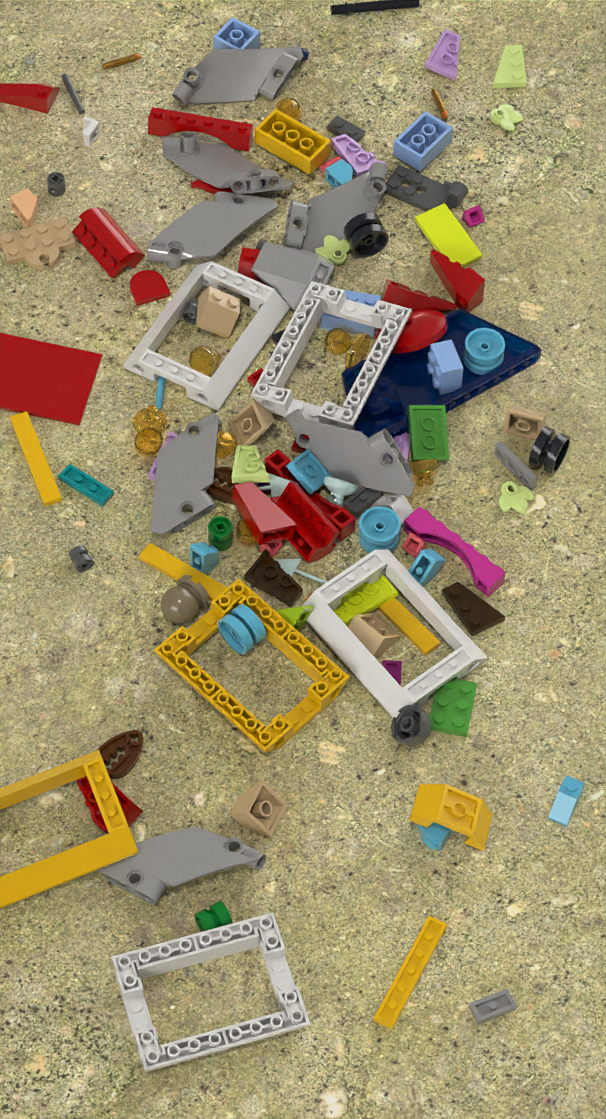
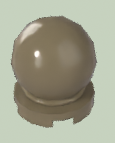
M182 575L177 580V586L167 590L161 598V610L164 617L176 624H184L194 619L198 609H203L210 603L207 601L210 596L201 583L196 585L191 581L192 577L190 575Z

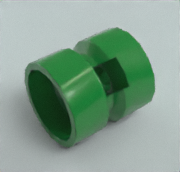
M218 516L210 520L208 524L209 545L214 546L218 551H226L232 546L233 525L228 518Z
M222 901L209 906V910L203 909L194 914L195 921L201 932L233 923L230 913Z

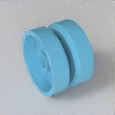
M478 328L470 332L465 340L463 356L465 366L473 373L479 375H490L497 372L503 363L504 338L499 332L489 328Z
M383 506L367 509L359 520L358 538L362 549L367 553H371L374 550L388 549L392 553L398 547L401 521L397 513Z
M243 604L234 608L231 611V615L227 614L218 621V628L224 640L235 652L241 655H245L253 648V644L257 645L266 638V630L261 620L249 607Z

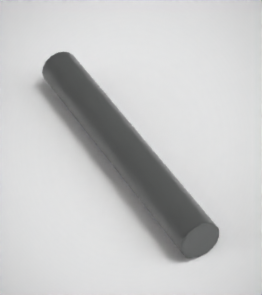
M63 74L61 76L78 113L84 114L85 109L68 74Z

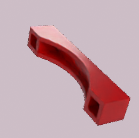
M152 107L148 116V134L165 137L182 131L201 132L218 138L232 149L244 151L250 150L253 141V124L155 107Z
M279 449L266 457L264 465L268 475L272 474L299 483L298 486L340 531L337 537L340 541H343L355 531L356 518L343 506L329 502L316 491L310 495L286 467L291 460Z

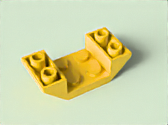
M419 784L409 821L426 828L435 822L466 835L465 844L483 851L493 814L483 799L450 785Z

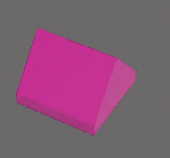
M480 205L463 212L462 219L469 228L485 221Z

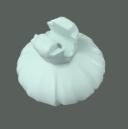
M324 477V484L331 492L330 497H327L326 500L333 504L343 506L344 497L353 495L358 491V487L352 483L333 477Z

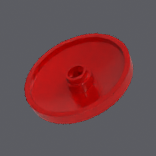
M431 309L413 310L391 353L413 352L438 341L447 331L445 316L441 312ZM377 329L375 333L376 340L382 329Z

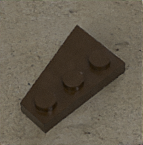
M267 549L262 552L244 575V580L291 607L303 594V589L281 568L279 562L270 556Z
M460 582L442 589L441 594L471 636L505 620L503 614Z

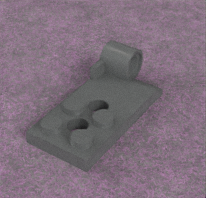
M398 165L385 183L386 190L384 193L427 212L444 203L451 210L453 206L457 207L461 204L469 191L467 186L461 182L450 183L445 180L444 184ZM402 184H409L410 186L404 187ZM422 190L425 191V193L420 194L417 191Z

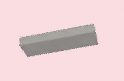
M502 441L497 442L494 455L528 489L533 490L536 488L537 476Z

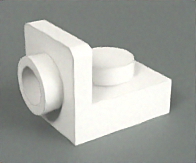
M84 117L82 137L84 145L91 147L100 135V125L95 119Z

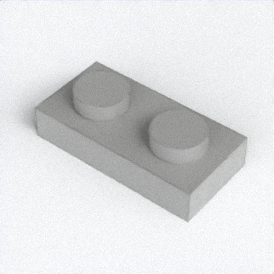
M508 989L469 1003V1008L477 1025L515 1011L517 1008Z

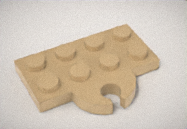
M65 217L0 234V247L8 265L26 261L28 266L33 269L44 270L41 260L47 259L49 260L50 268H52L59 261L60 251L76 247L75 239Z

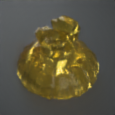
M202 345L196 347L189 355L191 369L206 376L212 377L220 366L221 355L217 354L209 346Z
M148 405V408L139 410L132 420L135 432L142 437L155 438L161 435L167 427L165 415L155 405Z
M438 459L408 463L413 475L417 476V487L423 486V477L428 485L434 484L431 473L438 467Z

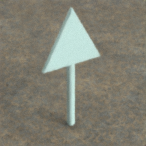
M269 474L270 486L258 488L260 490L271 489L272 497L281 496L291 481Z
M274 559L279 562L281 568L291 577L295 572L322 584L327 583L323 579L298 570L297 567L302 559Z

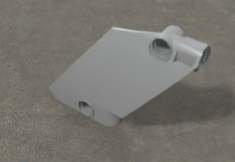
M300 46L265 49H213L194 68L191 67L185 70L184 77L172 93V96L184 105L255 101L259 93L274 101L304 56ZM279 73L283 75L281 78L274 77ZM190 76H196L194 80L188 79Z
M194 132L182 133L181 141H179L178 136L162 138L163 152L167 159L189 174L217 188H231L235 194H247L290 189L294 185V181L279 176L275 170H266L256 165L227 144L197 142L196 133Z
M375 162L370 166L368 172L307 200V204L292 200L288 209L283 246L316 253V248L324 246V238L327 235L335 236L339 241L346 239L344 227L353 217L362 213L375 212L379 199L386 190L387 165Z
M217 192L214 195L213 202H200L150 241L147 261L163 263L165 260L168 267L176 269L181 267L182 260L216 257L240 234L279 208V205L269 198Z
M299 409L285 417L296 435V443L306 450L309 449L333 478L379 491L405 496L412 495L415 486L411 480L413 475L412 469L386 429L368 438L360 431L307 420ZM304 434L309 437V440L304 437ZM387 454H390L393 457V460H390L387 457Z
M214 412L198 422L189 423L185 431L158 451L151 532L164 535L167 532L174 534L215 508V503L206 492L209 486L213 484L217 431L222 427L221 420ZM191 432H197L198 434H197V435H191L190 433H191ZM191 510L192 512L190 514H185L183 511Z
M192 827L135 843L138 854L97 871L106 875L107 879L114 885L151 904H156L165 891L166 886L176 887L194 879L242 864L259 871L265 864L266 855L243 844L241 839L237 837L227 838L198 827ZM239 848L238 851L232 852L234 849Z

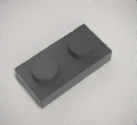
M336 116L327 125V131L336 136L346 134L357 143L365 136L364 130L339 116Z
M362 487L343 503L344 508L354 516L359 517L383 496V491Z

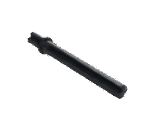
M419 0L345 2V4L330 5L331 15L346 14L348 16L350 13L419 7Z

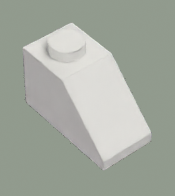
M383 494L372 505V507L383 506L392 509L399 516L401 525L414 512L405 495Z

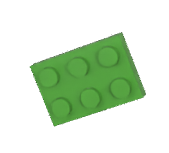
M409 405L407 408L411 461H448L449 448L445 405Z
M453 678L435 691L430 714L432 731L467 737L477 689L476 682Z

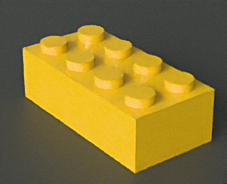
M278 109L272 111L255 128V144L308 175H311L331 155V140Z

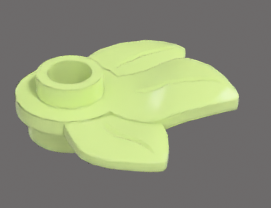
M508 104L500 105L498 109H493L490 113V120L494 124L501 125L502 128L509 131L515 130V123L523 121L522 115L517 111H513V106Z
M327 235L324 238V246L316 248L315 252L333 261L334 265H342L347 259V252L350 250V246L346 239L339 241L335 236Z
M507 481L501 486V497L499 499L501 510L507 512L512 508L524 515L528 507L527 501L534 500L532 491L525 486H517L512 481Z

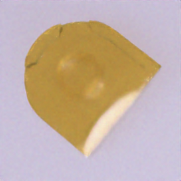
M358 333L353 339L351 353L346 355L345 372L352 374L369 351L370 335L367 333Z

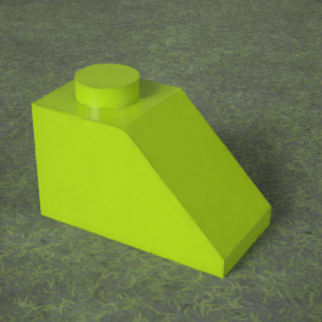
M310 605L279 609L276 612L296 630L300 631L315 607Z

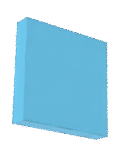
M309 449L286 465L310 495L324 485V477H332Z

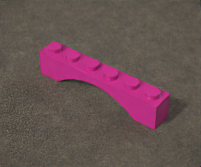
M418 507L404 520L403 531L408 535L412 532L423 541L439 545L456 554L469 569L474 586L486 596L490 597L504 584L505 572L501 567L494 565L487 556L481 555L471 544L463 541L457 533L450 531L443 522L437 521L430 512Z

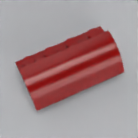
M93 207L79 216L81 221L72 233L110 277L115 279L125 266L135 268L145 256L106 210Z
M295 481L288 483L281 496L270 497L295 522L294 537L287 540L308 563L322 559L336 547L334 541L340 531Z

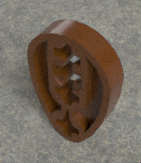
M215 468L213 480L218 479V481L213 482L206 491L215 500L235 505L232 500L234 488L229 489V487L240 483H232V468Z
M131 730L118 734L98 748L106 766L111 764V769L106 768L110 779L122 778L135 767L141 756L144 743L143 734L140 731ZM131 738H133V739L138 738V742H136V741L131 742ZM118 751H119V752L125 751V755L120 754V755L118 756ZM118 757V762L114 761L111 763V758L116 759Z

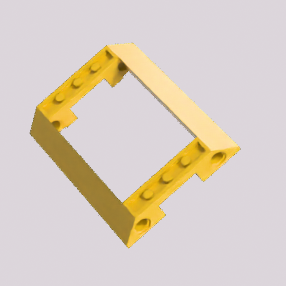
M239 578L211 601V610L190 628L186 629L181 626L154 649V652L265 753L278 750L336 699L350 678L349 675ZM240 604L249 607L261 620L266 630V639L314 681L307 690V696L284 717L279 713L266 728L260 720L189 657L191 653L219 630L218 621L227 614L231 615V611Z
M99 750L0 789L1 810L87 776L109 834L1 876L0 909L139 853Z

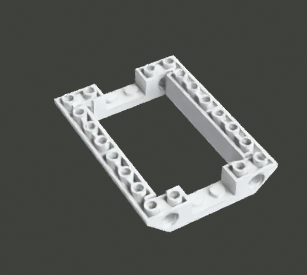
M212 261L196 265L123 364V368L153 382L156 381L158 376L164 377L185 387L186 397L219 411L286 316L290 307L275 289ZM203 286H211L220 291L224 287L250 299V308L258 311L212 377L156 353L158 347L187 309L189 300L194 299Z
M311 281L254 387L251 397L274 414L286 417L291 412L299 409L307 420L345 429L352 428L412 309L378 300L374 307L346 299L345 290ZM323 313L382 329L343 407L337 406L336 403L325 401L322 407L294 399L292 390L284 388Z
M388 549L372 551L316 589L302 605H313L315 607L308 617L307 623L392 718H397L400 713L398 711L406 705L422 707L428 702L431 693L454 677L461 679L488 659ZM384 573L455 650L403 688L333 611L341 605L343 596L365 581L371 585Z
M273 912L112 956L118 987L145 1072L310 1026L298 986L295 987L285 957V946ZM259 947L280 1012L160 1045V1051L157 1032L150 1018L141 979Z

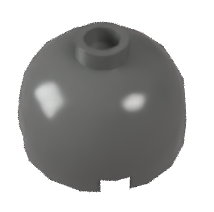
M415 705L402 707L398 711L400 713L397 718L394 717L392 720V736L407 746H416L423 743L431 732L430 717L424 710Z

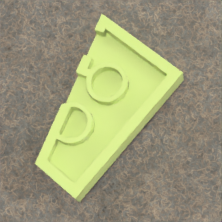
M505 45L493 82V88L526 87L527 80L522 45Z
M237 445L231 476L232 483L270 482L269 475L265 470L264 463L261 461L256 445Z

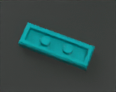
M70 463L58 475L60 481L102 507L114 495L112 489Z

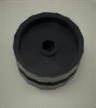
M359 214L353 217L344 227V235L355 256H373L384 249L388 243L389 236L377 214Z
M545 426L532 447L529 464L536 467L543 465L545 471L552 474L556 473L568 451L571 440L570 436L564 433L556 436L555 429Z

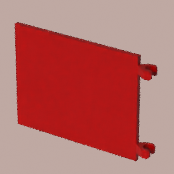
M0 333V409L18 413L28 412V415L80 426L103 354Z

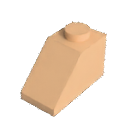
M29 188L10 196L11 209L23 225L30 227L34 225L38 213L39 200L35 193L32 194Z

